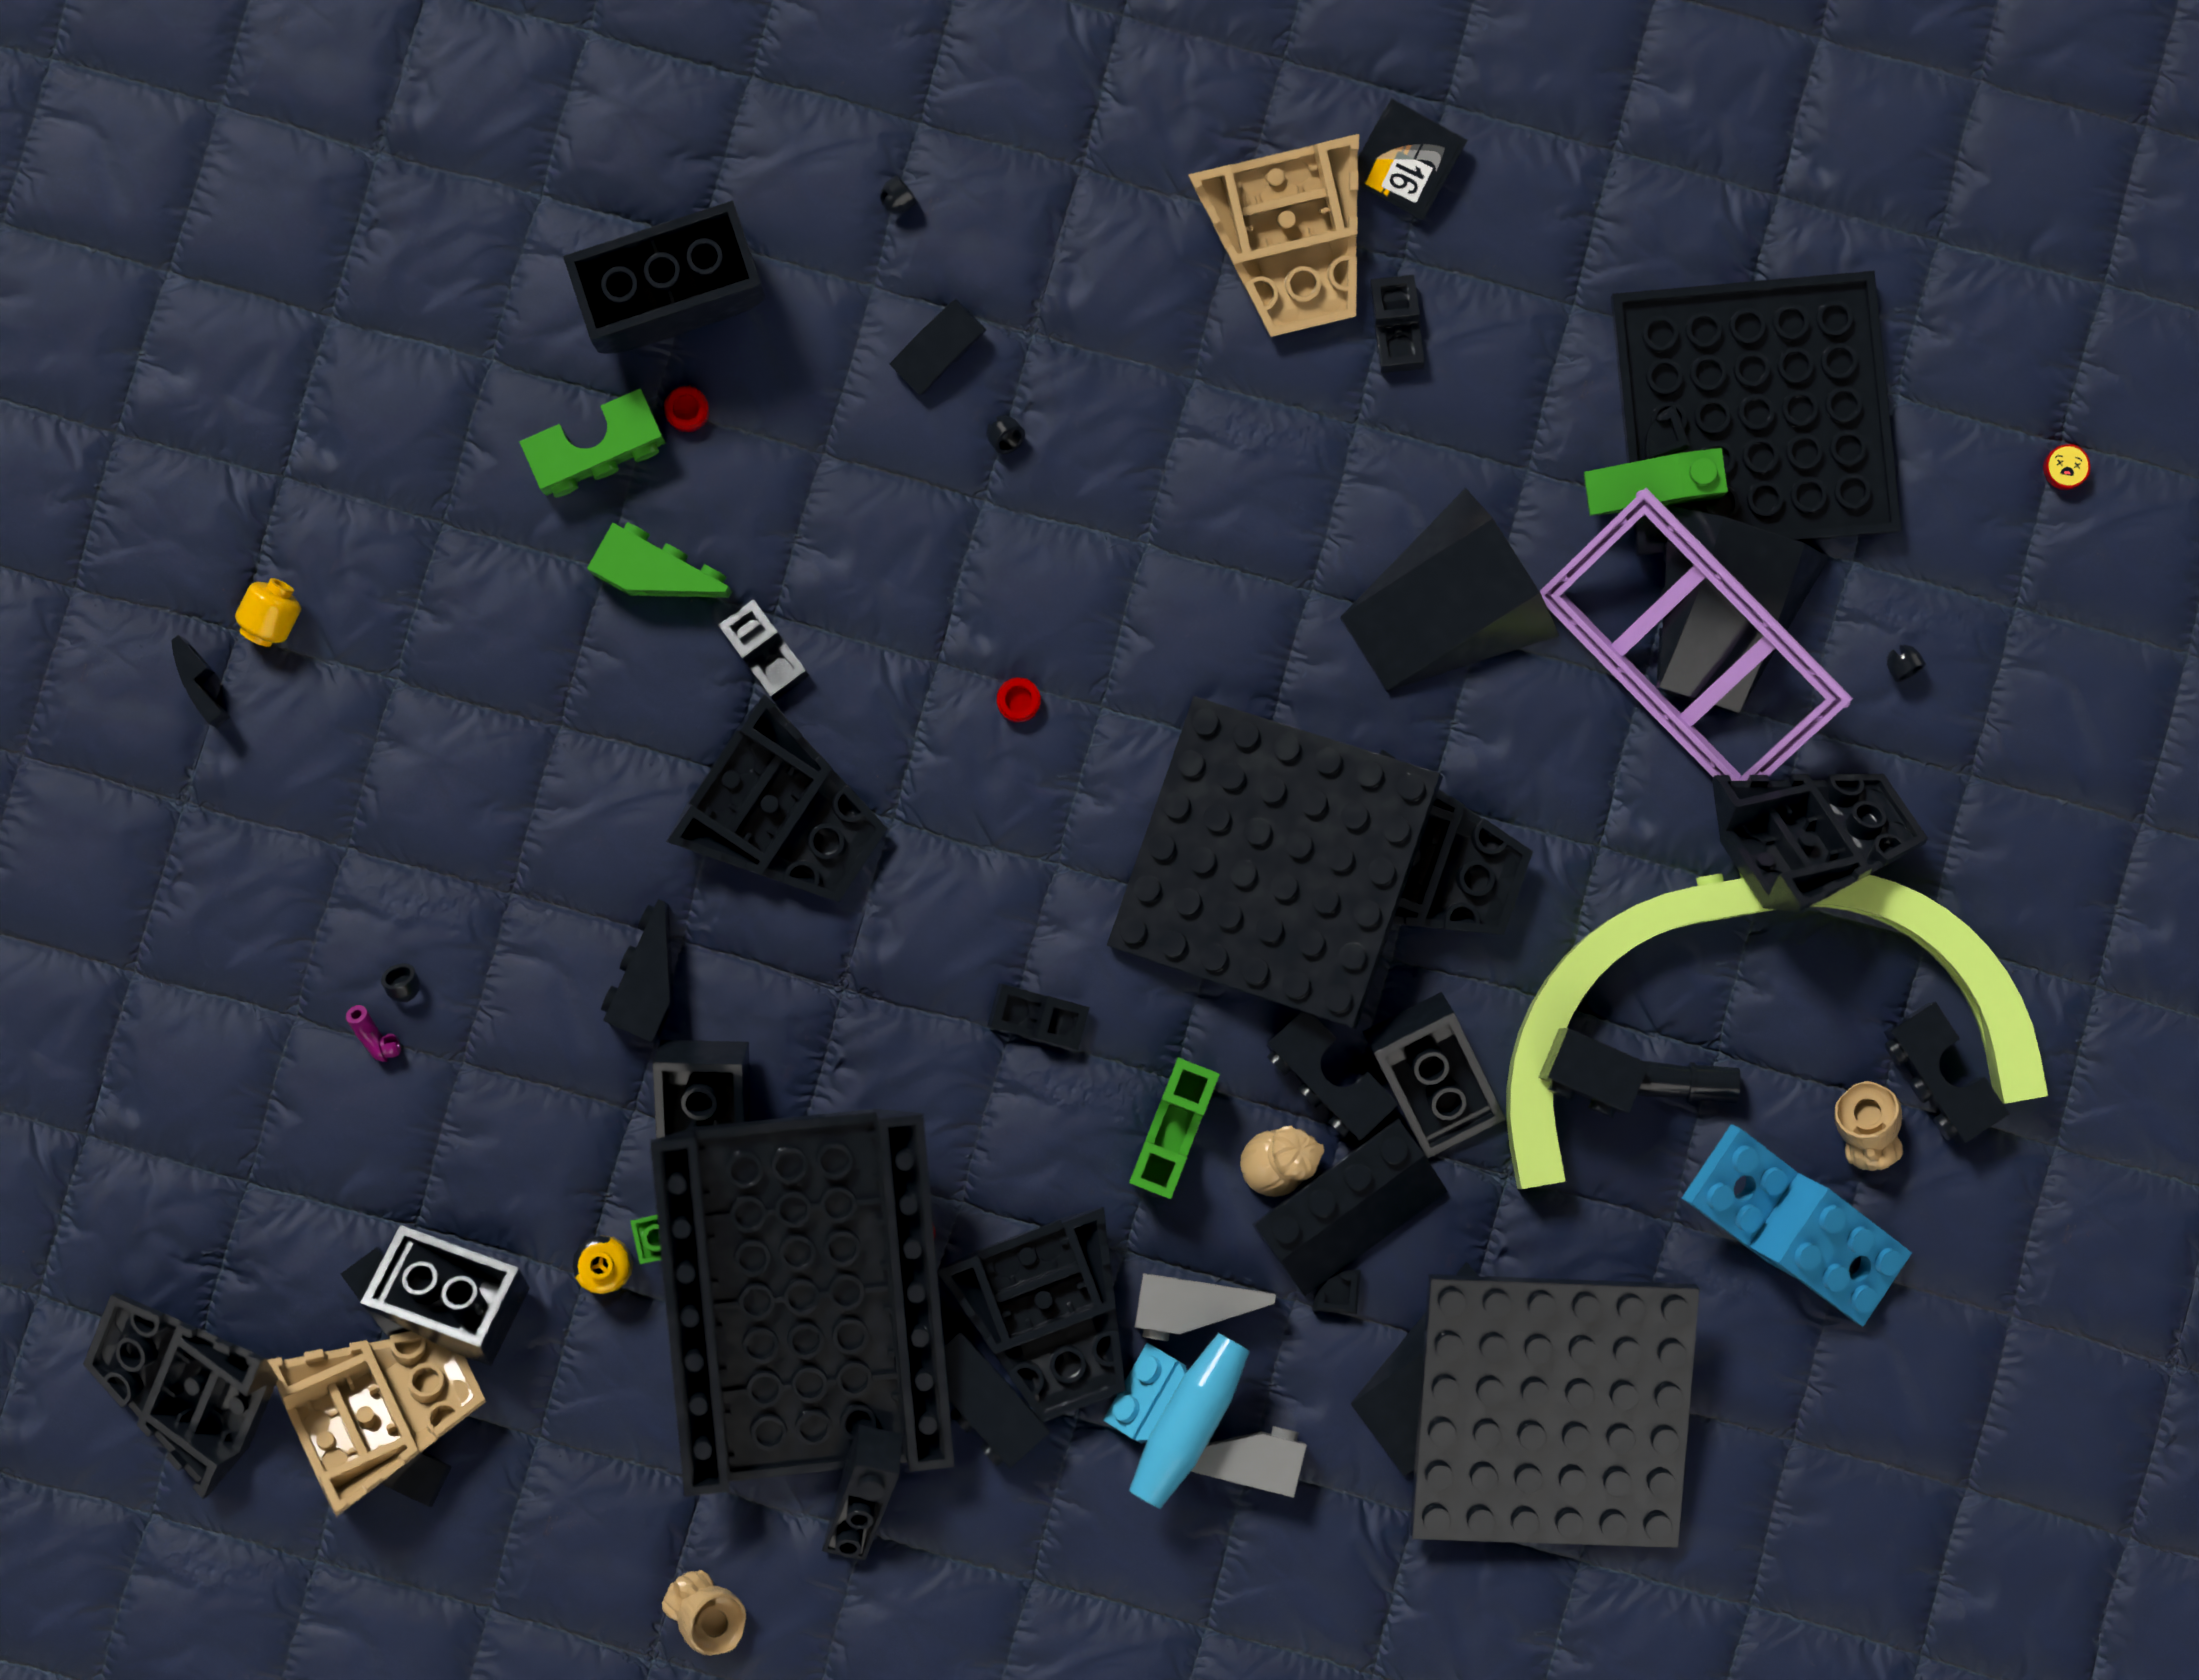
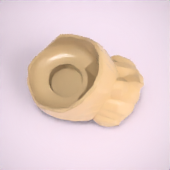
M1864 1081L1853 1085L1838 1099L1834 1110L1837 1130L1847 1143L1845 1147L1846 1158L1849 1164H1853L1862 1170H1883L1900 1160L1903 1154V1145L1897 1136L1902 1121L1901 1104L1895 1093L1877 1083Z
M1292 1125L1259 1133L1248 1142L1241 1154L1240 1167L1243 1178L1251 1189L1262 1195L1277 1197L1289 1194L1304 1180L1309 1179L1315 1174L1324 1153V1145L1319 1144L1313 1136H1309L1304 1130L1295 1129Z
M702 1570L690 1571L679 1576L675 1582L671 1583L662 1602V1610L667 1617L678 1622L679 1630L687 1644L694 1651L702 1655H717L729 1652L736 1647L742 1638L746 1622V1609L744 1605L729 1590L714 1586L712 1578Z

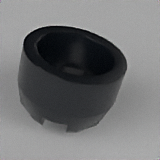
M897 174L887 181L881 189V203L887 211L893 214H901L918 203L914 194Z
M998 415L996 417L997 421L992 425L988 424L986 435L989 443L998 453L1008 454L1022 444L1025 438V430L1014 418L1008 415Z
M1900 645V656L1895 650H1891L1887 656V667L1896 683L1912 677L1926 666V662L1921 654L1912 646Z
M410 964L394 965L387 969L381 977V984L386 994L393 1001L400 1003L409 1002L419 992V978L414 967Z

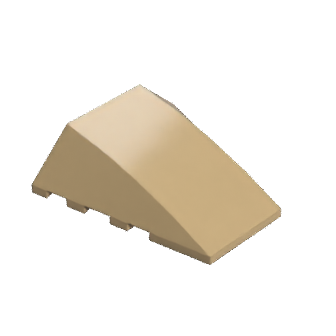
M1359 134L1188 175L1270 337L1356 317Z
M409 1331L390 1335V1339L371 1343L364 1340L349 1343L350 1347L326 1352H323V1349L304 1352V1356L282 1360V1357L268 1359L269 1364L278 1376L276 1387L288 1416L336 1517L486 1402L465 1356L451 1352Z

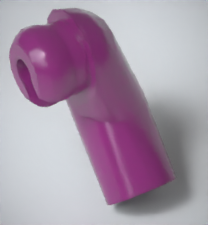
M356 1005L348 1010L346 1020L349 1026L375 1060L387 1062L388 1058L399 1056L401 1046L398 1037L394 1034L382 1036L364 1006Z

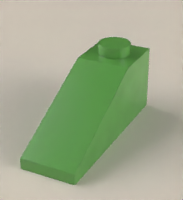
M1722 448L1677 453L1583 473L1589 516L1620 513L1636 498V493L1645 488L1665 507L1666 505L1674 506L1720 500L1728 492Z

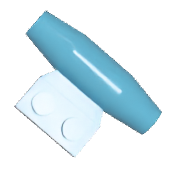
M1218 1333L1187 1371L1185 1364L1157 1347L1146 1343L1125 1380L1126 1391L1117 1394L1103 1421L1140 1443L1147 1442L1129 1489L1131 1493L1159 1509L1165 1504L1196 1465L1228 1409L1250 1352L1248 1349Z

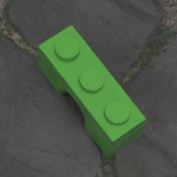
M641 388L600 406L607 421V432L604 439L592 448L583 449L572 445L560 424L519 441L538 486L545 496L552 493L555 498L567 495L579 488L577 482L590 476H594L595 480L603 479L616 473L619 470L618 464L631 458H634L635 462H641L659 453L658 447L666 444Z
M1177 1058L1131 1175L1130 1184L1163 1197L1172 1198L1195 1134L1220 1075L1219 1073Z

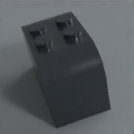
M733 200L563 256L590 340L597 352L601 354H612L636 349L731 318L756 307L765 299V294Z

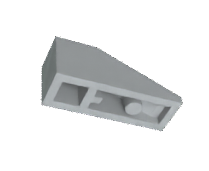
M1143 1273L1135 1327L1143 1328L1142 1337L1169 1341L1170 1333H1185L1275 1304L1276 1294Z
M1273 1426L1271 1434L1260 1431L1208 1443L1191 1472L1294 1498L1307 1445L1305 1442L1297 1440L1299 1432Z

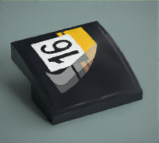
M1391 98L1358 156V185L1423 221L1468 139Z

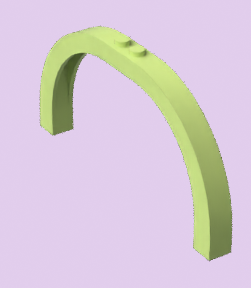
M1722 873L1696 878L1697 886L1662 894L1623 911L1585 936L1561 959L1545 979L1531 1002L1519 1029L1510 1060L1506 1088V1120L1517 1189L1566 1182L1556 1132L1553 1093L1547 1090L1550 1082L1538 1078L1559 1028L1568 1027L1571 1017L1582 998L1603 972L1632 948L1653 936L1688 925L1772 911L1773 909L1762 907L1741 873L1740 879L1724 881ZM1870 874L1811 906L1847 910L1871 917L1895 928L1928 951L1946 969L1958 985L1973 1012L1982 1037L1992 1088L2002 1103L2006 1104L2048 1096L2036 1035L2023 999L2007 970L1987 944L1968 925L1948 909L1925 895L1894 881Z

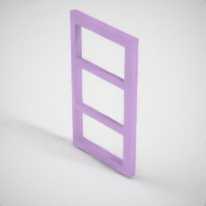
M1647 488L1639 490L1636 493V498L1540 590L1546 607L1713 778L1714 775H1730L1731 781H1747L1749 775H1768L1769 777L1839 711L1847 708L1853 699ZM1645 514L1694 566L1612 643L1564 592ZM1707 578L1749 620L1763 637L1680 713L1624 655L1703 579ZM1776 648L1825 700L1749 770L1741 775L1693 725Z

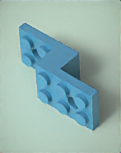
M1733 1124L1729 1126L1682 1197L1684 1201L1764 1261L1798 1279L1861 1326L1865 1325L1912 1254L1906 1247L1829 1188L1798 1173L1745 1131ZM1745 1175V1188L1741 1193L1734 1195L1736 1181ZM1860 1256L1861 1263L1859 1269L1850 1275V1264L1855 1258Z

